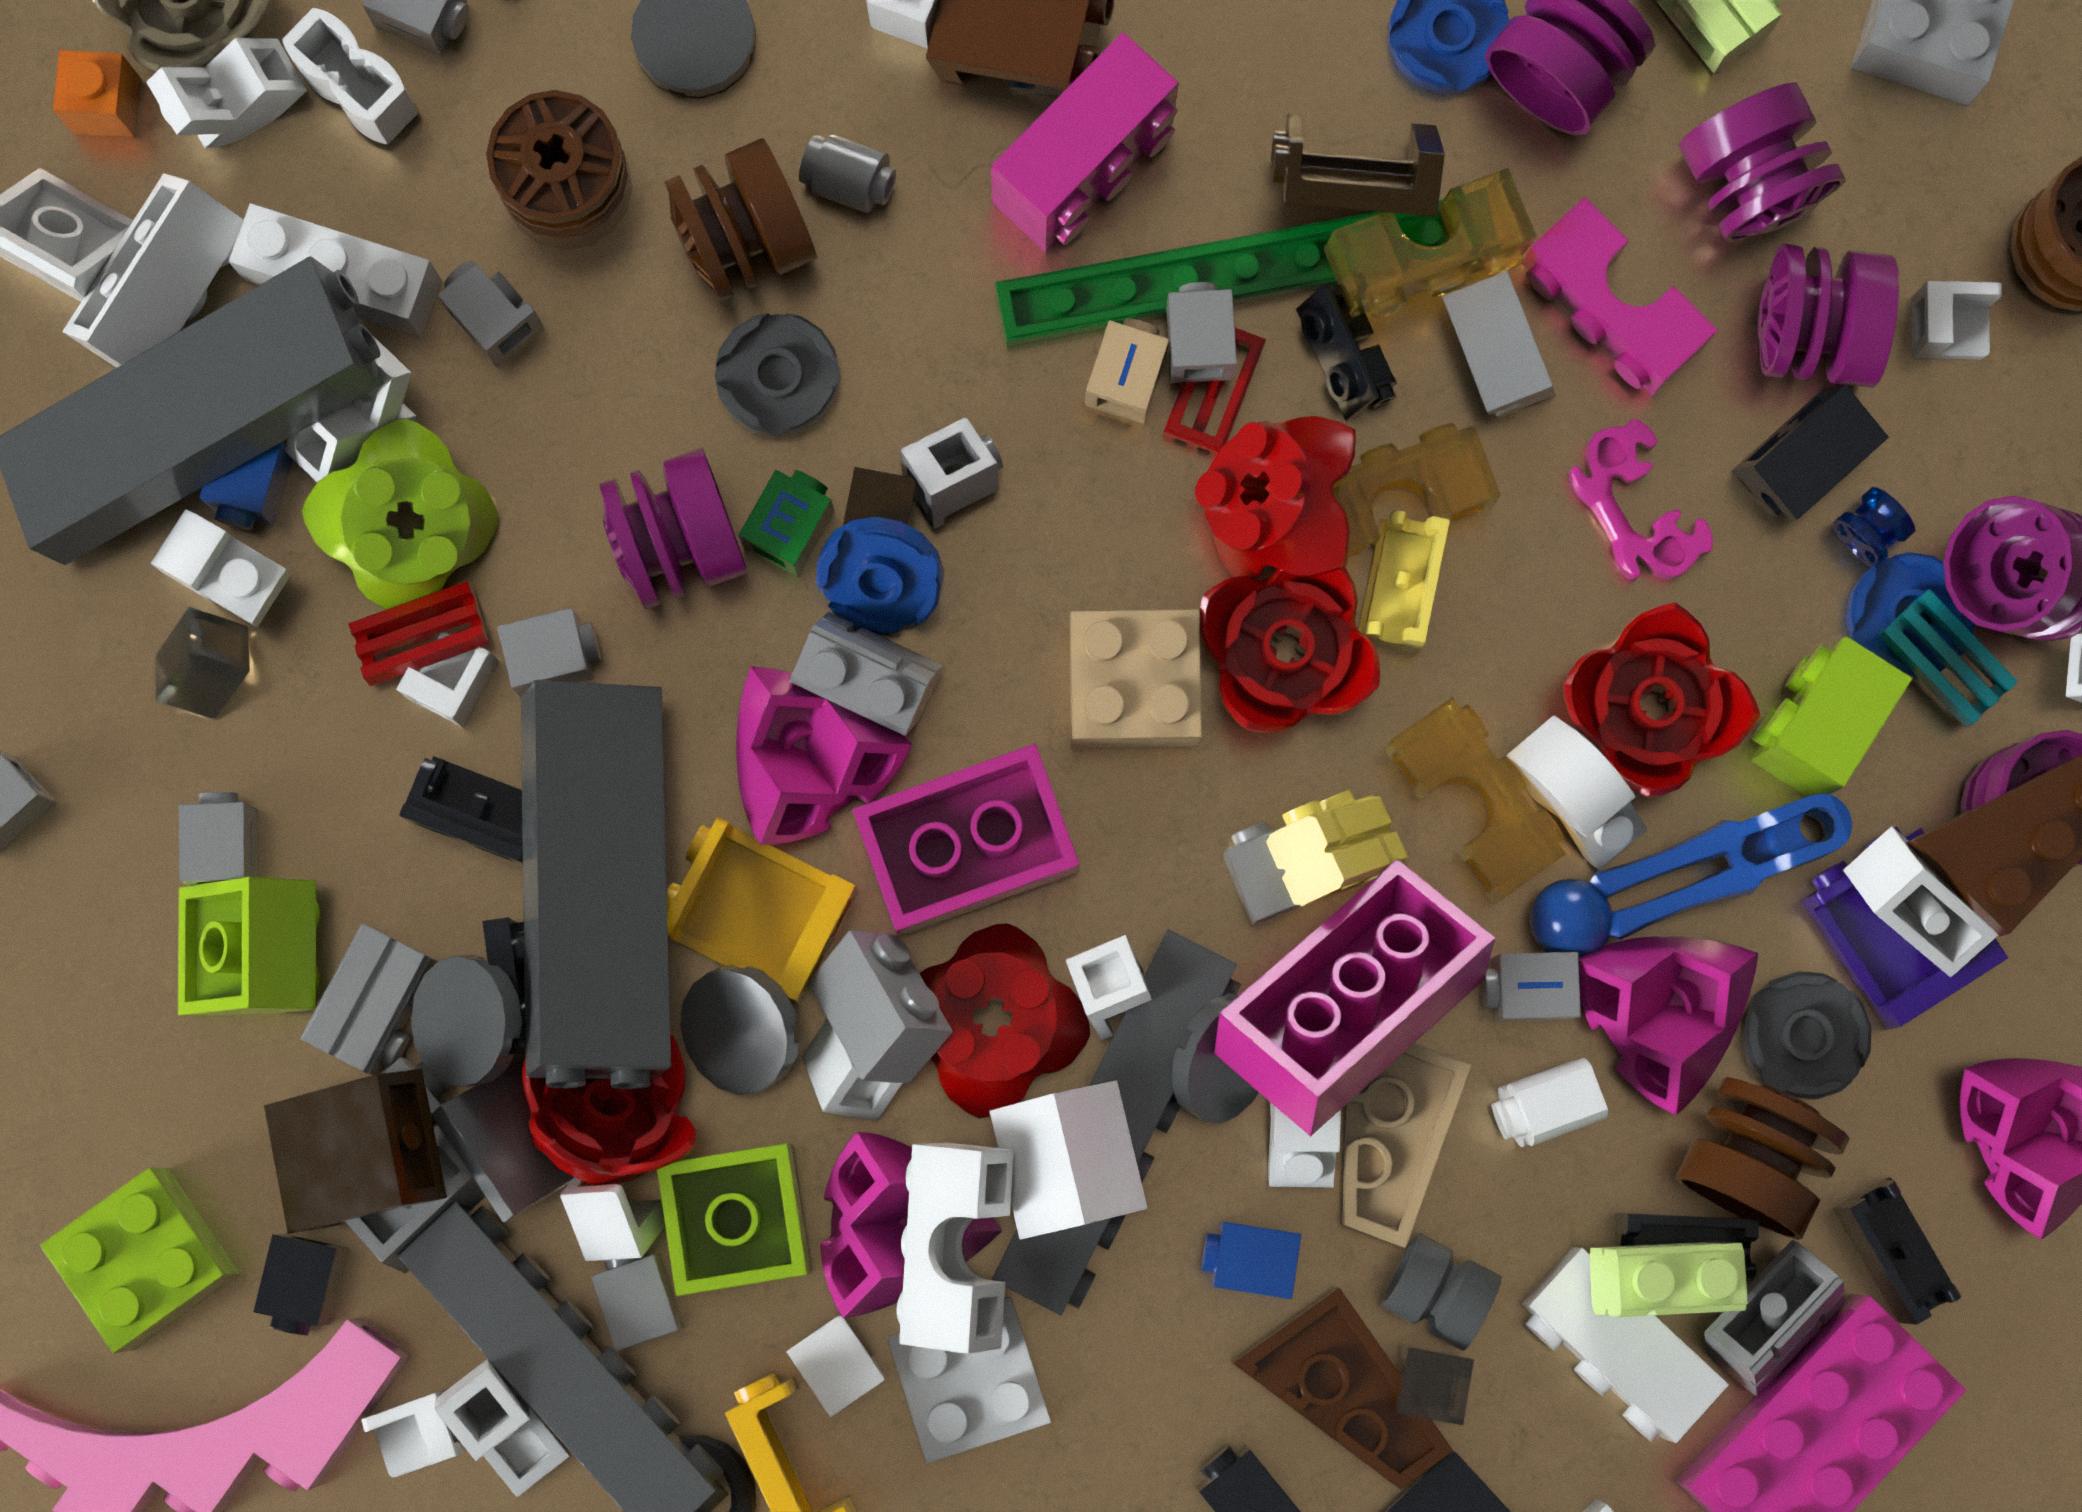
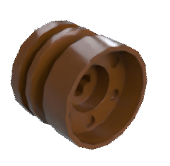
M559 90L534 93L508 107L492 128L486 152L490 179L500 195L507 212L521 232L540 245L568 250L590 246L615 229L627 212L632 192V182L629 165L621 148L617 132L601 108L578 94ZM565 153L568 159L566 164L555 162L551 170L547 169L544 163L546 159L557 161L561 154Z
M764 137L725 154V163L731 183L721 188L703 164L693 168L703 196L694 200L691 199L680 175L664 181L669 193L670 218L696 275L698 274L712 289L719 302L734 296L724 271L725 268L734 264L747 289L757 286L756 273L751 259L756 254L762 252L779 275L817 259L813 242L797 203Z
M2082 156L2065 167L2048 183L2047 187L2039 191L2024 206L2013 224L2010 246L2016 272L2034 295L2053 307L2078 312L2082 311Z
M1726 1077L1722 1080L1716 1094L1722 1101L1740 1113L1712 1106L1705 1115V1118L1717 1130L1728 1137L1725 1144L1699 1138L1694 1139L1675 1178L1697 1195L1743 1219H1759L1760 1227L1789 1238L1802 1239L1821 1200L1808 1187L1800 1183L1797 1178L1800 1172L1822 1178L1832 1177L1836 1167L1831 1161L1813 1150L1812 1147L1827 1153L1840 1155L1844 1153L1850 1138L1843 1130L1825 1119L1815 1108L1790 1094L1770 1086L1754 1085L1740 1079Z

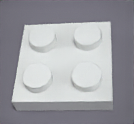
M1011 1296L1004 1298L1001 1349L966 1354L899 1344L900 1333L887 1337L926 1464L1051 1423Z

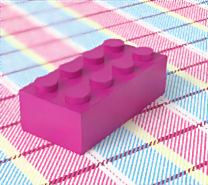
M1396 859L1220 1012L1214 1054L1311 1137L1485 979L1495 937L1400 860Z
M1850 1294L1845 1300V1305L1827 1324L1823 1323L1820 1326V1331L1758 1397L1754 1396L1674 1481L1705 1512H1853L1964 1394L1966 1389L1871 1296Z

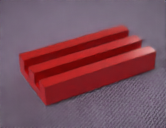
M1235 328L1236 349L1239 344L1249 348L1215 437L1204 432L1224 380L1210 381L1192 428L1182 425L1181 422L1197 382H1182L1165 426L1163 437L1173 441L1175 438L1187 442L1186 445L1197 450L1200 447L1210 451L1211 455L1216 456L1220 448L1228 442L1266 339Z
M468 581L348 623L351 635L356 640L354 647L357 657L362 662V667H360L362 676L369 686L404 675L408 667L418 670L478 648V646L482 647L490 644L474 589ZM466 623L470 625V628L382 660H376V656L410 643L412 645L433 639L435 634Z

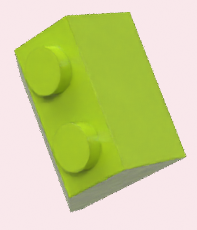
M243 877L180 887L178 1016L276 1014L315 1010L316 993L320 982V974L316 965V928L320 918L319 905L316 901V880Z

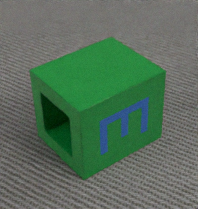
M775 469L738 534L743 548L798 577L835 512L832 500L825 496L828 488L804 472L795 470L793 475L789 477Z

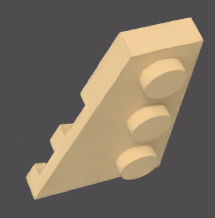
M1414 1043L1345 1105L1342 1225L1406 1248L1471 1064Z

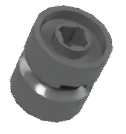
M1418 1233L1397 1266L1382 1299L1381 1307L1412 1324H1416L1423 1319L1428 1320L1430 1334L1464 1351L1473 1341L1485 1321L1498 1293L1502 1276L1470 1259L1460 1266L1454 1263L1452 1249L1422 1233Z

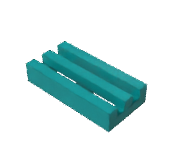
M1930 589L1922 593L1878 634V637L1965 728L1973 725L1982 717V714L2000 700L2004 693L2018 683L2012 674ZM1922 612H1924L1935 623V625L1958 647V649L1981 671V673L1993 684L1992 687L1989 688L1987 684L1965 663V661L1920 616ZM1908 626L1978 700L1971 705L1901 631Z

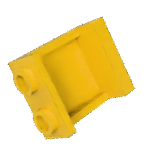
M717 817L711 829L702 825L691 841L685 859L693 864L682 885L680 886L672 882L667 889L668 938L722 966L734 965L732 967L736 966L742 969L749 966L763 971L782 987L789 1000L801 1005L810 987L808 981L820 968L858 893L856 885L834 874L829 875L771 845H760L755 837L735 828L730 822Z
M775 1372L734 1392L739 1404L726 1411L725 1415L770 1511L814 1512L767 1412L768 1406L792 1395L799 1387L794 1377L780 1383ZM849 1495L817 1512L858 1511Z

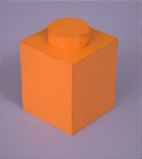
M59 50L53 111L73 134L135 138L141 78L122 53Z

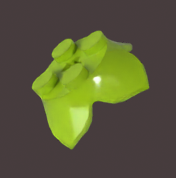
M406 418L392 421L373 431L362 444L357 461L349 468L332 471L320 479L307 496L301 509L305 525L316 545L328 556L347 564L353 571L357 587L366 598L384 609H390L442 590L446 580L454 570L473 562L485 551L496 532L499 521L497 509L487 489L475 478L462 474L457 470L448 448L435 433L421 424ZM408 501L410 502L411 510L421 515L420 524L418 527L411 526L410 534L399 535L397 527L387 523V514L389 511L398 512L397 503Z

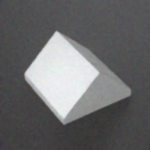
M39 168L0 194V257L81 302L133 220Z
M1117 1080L1053 1093L990 1111L998 1148L1014 1149L1011 1205L1020 1240L1148 1209Z

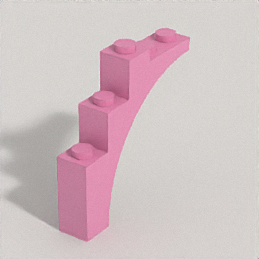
M361 1318L347 1319L329 1343L300 1372L270 1394L237 1412L212 1422L191 1428L159 1432H123L84 1426L40 1411L0 1389V1450L6 1451L10 1446L27 1458L29 1463L26 1466V1470L42 1483L55 1489H59L62 1484L67 1487V1490L52 1509L54 1512H144L161 1488L167 1491L163 1500L176 1512H223L261 1458L268 1462L263 1471L272 1480L288 1490L296 1492L299 1486L308 1491L321 1486L363 1426L361 1419L370 1416L412 1354Z

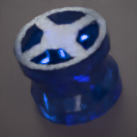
M1871 487L1861 496L1860 507L1854 512H1844L1833 522L1837 536L1847 549L1859 560L1871 567L1879 566L1888 557V548L1894 542H1905L1916 532L1912 518L1904 507L1890 494L1878 487Z

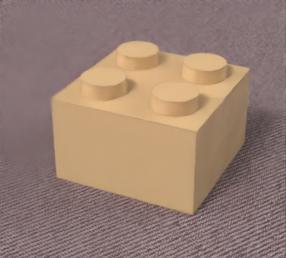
M1199 609L1070 611L1071 749L1198 747L1202 737Z

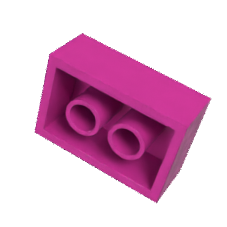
M1122 32L991 165L992 204L1045 253L1058 240L1064 245L1068 244L1081 232L1089 221L1090 217L1086 214L1088 209L1101 196L1106 201L1114 198L1130 180L1132 172L1129 168L1144 152L1149 157L1156 155L1173 136L1175 129L1171 125L1178 112L1176 99L1179 82L1130 37Z
M1036 743L852 809L898 937L1079 872L1080 864Z

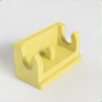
M1393 511L1388 519L1381 518L1358 630L1371 639L1375 646L1418 654L1426 641L1450 519L1432 516L1427 518L1426 522L1407 519V514L1404 511Z

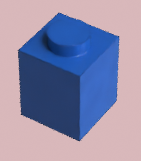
M283 441L202 487L199 498L213 511H217L214 518L216 521L244 530H252L254 521L274 526L293 463V459L285 452L286 445Z
M1220 1221L1218 1234H1206L1201 1271L1212 1273L1210 1285L1212 1287L1292 1299L1302 1234Z

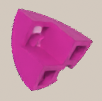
M750 666L739 708L736 759L739 788L744 810L759 844L772 845L793 842L830 829L831 822L829 816L856 798L869 803L886 787L906 759L912 743L906 736L789 682L792 675L790 672Z
M1685 936L1640 937L1605 945L1601 949L1585 954L1578 959L1580 998L1587 1021L1592 1030L1603 1028L1620 1053L1621 1059L1616 1064V1069L1647 1099L1664 1110L1677 1115L1704 1087L1728 1049L1749 999L1759 953L1729 943Z
M2010 1058L1985 1061L1965 1068L1960 1095L1962 1128L1966 1142H1977L1990 1171V1176L1985 1180V1185L1999 1205L2018 1224L2042 1240L2062 1225L2082 1204V1067L2048 1060Z
M856 1132L846 1144L831 1171L824 1193V1200L832 1202L833 1208L830 1238L822 1241L820 1244L821 1259L829 1291L842 1318L864 1315L898 1302L903 1291L905 1258L902 1254L901 1240L908 1219L909 1191L906 1186V1170L912 1159V1147L892 1138L873 1133ZM993 1217L974 1219L967 1226L962 1239V1253L965 1262L981 1251L1002 1232Z

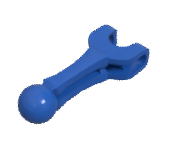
M1825 793L1813 794L1743 822L1722 820L1705 831L1668 849L1624 865L1594 872L1589 882L1580 879L1556 881L1545 887L1538 894L1530 912L1532 934L1545 952H1578L1579 959L1585 954L1601 949L1609 937L1622 940L1647 926L1688 910L1725 899L1751 895L1763 880L1823 858L1845 845L1852 831L1851 814L1845 804L1837 797ZM1803 816L1816 819L1822 826L1823 837L1820 842L1815 843L1806 840L1802 835L1800 821ZM1725 856L1729 867L1715 874L1634 906L1612 911L1608 898L1633 886L1687 866Z

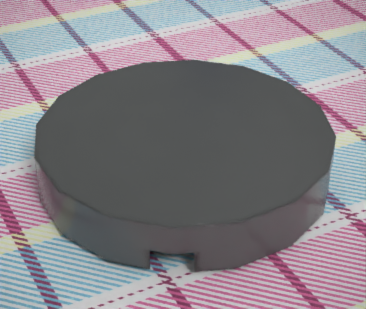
M641 0L633 14L631 39L640 66L656 85L668 91L671 89L675 92L685 93L686 96L703 97L725 90L744 74L750 62V56L755 45L756 28L746 0Z
M767 313L751 317L731 331L720 347L716 361L715 378L721 403L736 423L755 435L780 439L803 434L823 421L836 402L841 376L835 348L822 329L802 316L788 313L786 315H770Z
M457 955L439 960L424 974L413 1000L411 1025L415 1048L428 1071L440 1082L456 1087L476 1086L493 1082L509 1067L515 1055L508 1054L512 1047L513 1038H520L522 1018L519 998L508 974L498 965H490L485 960H482L484 959L483 957L476 955Z
M734 965L723 966L708 972L693 983L682 1003L680 1028L685 1049L699 1073L717 1088L737 1095L758 1093L785 1077L798 1056L799 1041L794 1043L795 1035L793 1026L798 1024L795 1009L782 987L763 971L749 966L743 969L736 966L732 967Z
M1798 971L1770 980L1752 996L1741 1018L1740 1045L1748 1068L1763 1085L1778 1089L1798 1099L1816 1100L1841 1092L1853 1082L1852 1080L1858 1075L1860 1069L1864 1067L1871 1053L1872 1027L1860 999L1843 984L1837 982L1838 980L1824 973Z
M1227 993L1214 998L1193 1015L1186 1027V1030L1193 1033L1189 1037L1185 1048L1178 1045L1173 1057L1171 1082L1177 1103L1184 1110L1206 1122L1223 1123L1237 1117L1255 1100L1259 1093L1214 1054L1219 1014L1239 996Z

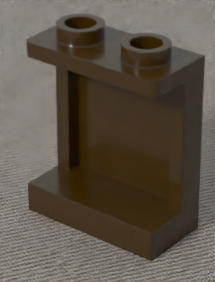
M1287 114L1286 130H1274L1270 163V168H1273L1272 183L1282 184L1285 204L1437 217L1445 152L1436 125L1411 123L1407 160L1303 151L1300 115Z
M422 1069L375 1074L264 1105L288 1234L339 1225L344 1221L447 1198Z

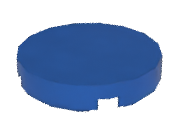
M1397 0L1388 23V47L1397 68L1414 85L1435 94H1462L1483 86L1493 77L1489 71L1485 54L1491 43L1510 21L1508 17L1509 10L1504 0Z
M870 517L852 520L832 532L822 547L818 558L816 584L819 592L821 593V590H823L825 597L830 601L828 607L835 615L852 622L853 626L858 629L862 627L871 632L889 634L900 632L901 626H908L914 622L915 627L929 618L939 603L945 571L938 550L923 533L901 521Z
M1912 552L1883 559L1863 573L1848 596L1845 617L1850 639L1912 677V680L1919 678L1878 637V634L1922 593L1930 589L1973 635L1975 623L1957 610L1947 591L1944 562L1935 556ZM1922 612L1920 616L1961 657L1963 653L1958 649V647L1935 625V623L1924 612ZM1908 626L1901 631L1939 671L1946 668Z

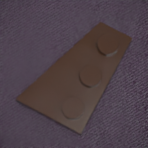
M2082 754L1906 842L1999 936L2010 934L2082 858Z
M1339 1287L1332 1290L1232 1361L1233 1364L1399 1489L1405 1487L1453 1452V1449Z

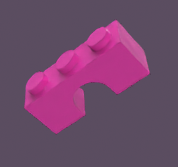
M1583 197L1530 247L1522 262V265L1528 270L1526 277L1540 295L1548 300H1552L1555 297L1572 314L1570 316L1572 326L1586 341L1591 344L1599 342L1616 359L1614 367L1628 384L1636 389H1640L1643 386L1653 396L1708 344L1718 330L1674 286L1656 302L1647 306H1630L1618 300L1608 287L1606 271L1619 258L1629 240L1586 197Z

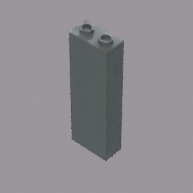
M309 256L0 435V470L29 549L58 563L67 565L384 384L375 359L380 357L379 347L370 331L362 323H359L353 308L359 302L358 296L346 275L340 270L331 271Z
M534 680L521 697L526 1077L546 1078V1086L550 1088L582 1087L586 1085V1078L611 1079V1087L616 1089L646 1088L651 1086V1079L657 1078L671 1067L662 687Z

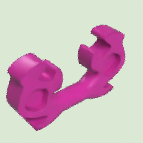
M1636 419L1630 420L1625 426L1611 427L1595 433L1585 449L1584 461L1587 477L1578 466H1573L1568 473V480L1575 495L1594 512L1612 543L1615 562L1620 572L1628 580L1635 581L1641 575L1637 562L1652 575L1660 579L1675 580L1681 577L1698 557H1704L1712 551V532L1707 522L1702 518L1697 519L1692 524L1691 535L1676 526V521L1681 516L1680 510H1672L1659 517L1651 525V532L1653 534L1651 538H1645L1632 529L1613 497L1612 479H1620L1625 485H1630L1643 479L1652 469L1653 464L1651 462H1638L1636 447L1645 451H1651L1657 444V439L1651 429Z

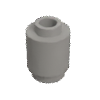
M835 134L829 135L828 138L814 135L808 143L801 161L799 181L811 186L813 194L865 213H870L876 203L883 206L887 203L895 184L896 170L889 168L890 157L887 153Z

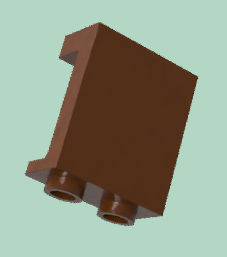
M940 0L926 59L939 80L963 84L965 74L971 73L1054 87L1064 92L1100 55L1099 48L1095 46L1101 25L1107 26L1109 24L1114 9V0Z

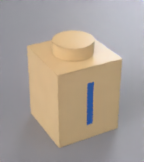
M1127 318L1124 319L1123 324L1109 320L1086 389L1085 406L1144 424L1167 355L1169 339L1158 336L1160 330L1157 327L1141 320Z

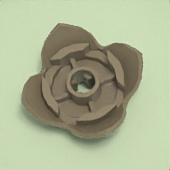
M92 0V2L108 20L127 33L128 49L133 58L148 70L156 73L161 67H201L210 62L235 38H244L256 28L267 11L271 0H189L184 3H178L177 0Z

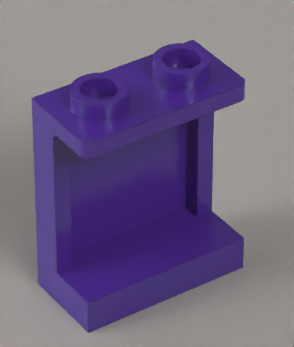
M1897 826L1894 827L1908 841L1924 834L1922 828H1918L1903 835ZM1879 837L1866 844L1864 848L1867 849ZM1844 860L1812 878L1811 882L1817 890L1800 900L1884 1030L1905 1025L2008 959V956L1995 938L1957 973L1949 977L1874 914L1843 871L1848 866Z

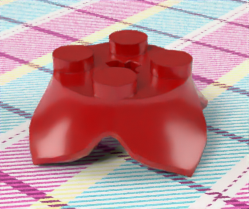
M1319 416L1299 417L1279 423H1270L1268 421L1251 422L1244 425L1231 440L1220 448L1208 471L1197 481L1195 497L1197 502L1204 507L1205 518L1212 529L1213 540L1220 560L1230 575L1233 577L1245 575L1256 579L1262 575L1265 566H1273L1291 575L1311 577L1347 566L1350 528L1346 511L1333 495V487L1335 483L1348 474L1353 463L1356 445L1355 429L1339 421Z
M1346 567L1311 577L1291 575L1280 569H1277L1271 577L1264 580L1254 579L1245 575L1232 577L1213 586L1202 596L1199 610L1200 635L1205 649L1219 668V692L1222 702L1235 721L1245 729L1255 732H1281L1293 728L1301 720L1311 715H1334L1345 712L1370 697L1379 687L1381 675L1379 654L1372 640L1361 633L1356 626L1355 618L1358 597L1355 583ZM1285 633L1296 636L1299 639L1296 649L1304 654L1303 658L1297 661L1291 657L1289 663L1276 658L1277 649L1270 644L1272 638L1276 637L1282 641Z
M1676 602L1656 607L1637 616L1625 627L1619 639L1611 648L1593 650L1582 656L1569 671L1563 683L1564 699L1570 718L1577 729L1596 745L1632 791L1646 797L1661 796L1680 789L1691 779L1695 766L1706 759L1722 756L1737 747L1753 729L1761 715L1748 685L1735 672L1717 667L1712 662L1709 638L1702 624ZM1652 690L1661 694L1659 702L1668 703L1669 712L1662 713L1656 720L1649 718L1646 715L1647 710H1642L1640 700H1644L1649 696Z
M995 924L973 932L961 942L950 960L927 967L919 973L925 985L937 997L939 1008L953 1031L930 1059L937 1067L940 1084L949 1099L965 1112L977 1118L991 1117V1110L1018 1103L1025 1097L1035 1078L1042 1074L1058 1072L1070 1065L1086 1046L1091 1035L1089 1021L1081 1000L1070 987L1059 982L1051 975L1045 953L1037 941L1011 924ZM989 1001L1003 1003L1002 1012H1011L1012 1014L1010 1026H999L997 1036L982 1034L984 1024H974L976 1010H986Z
M670 1034L671 1067L657 1078L651 1079V1086L641 1089L612 1088L611 1079L586 1078V1085L582 1087L550 1088L546 1086V1078L526 1077L525 1058L522 1069L523 1088L531 1112L528 1124L534 1146L544 1153L560 1170L585 1181L587 1186L621 1185V1182L632 1181L645 1172L658 1170L688 1155L695 1146L697 1130L688 1117L678 1116L677 1108L685 1090L686 1070L673 1034Z

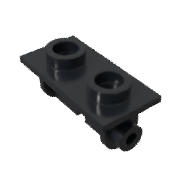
M1325 283L1296 309L1301 318L1303 334L1306 340L1313 346L1326 375L1328 391L1333 399L1338 402L1342 414L1347 421L1352 419L1370 403L1373 404V407H1378L1395 399L1397 396L1393 387L1397 384V381L1379 344L1360 350L1357 341L1369 338L1374 333L1359 300L1358 293L1350 292L1346 283L1332 288L1329 283Z

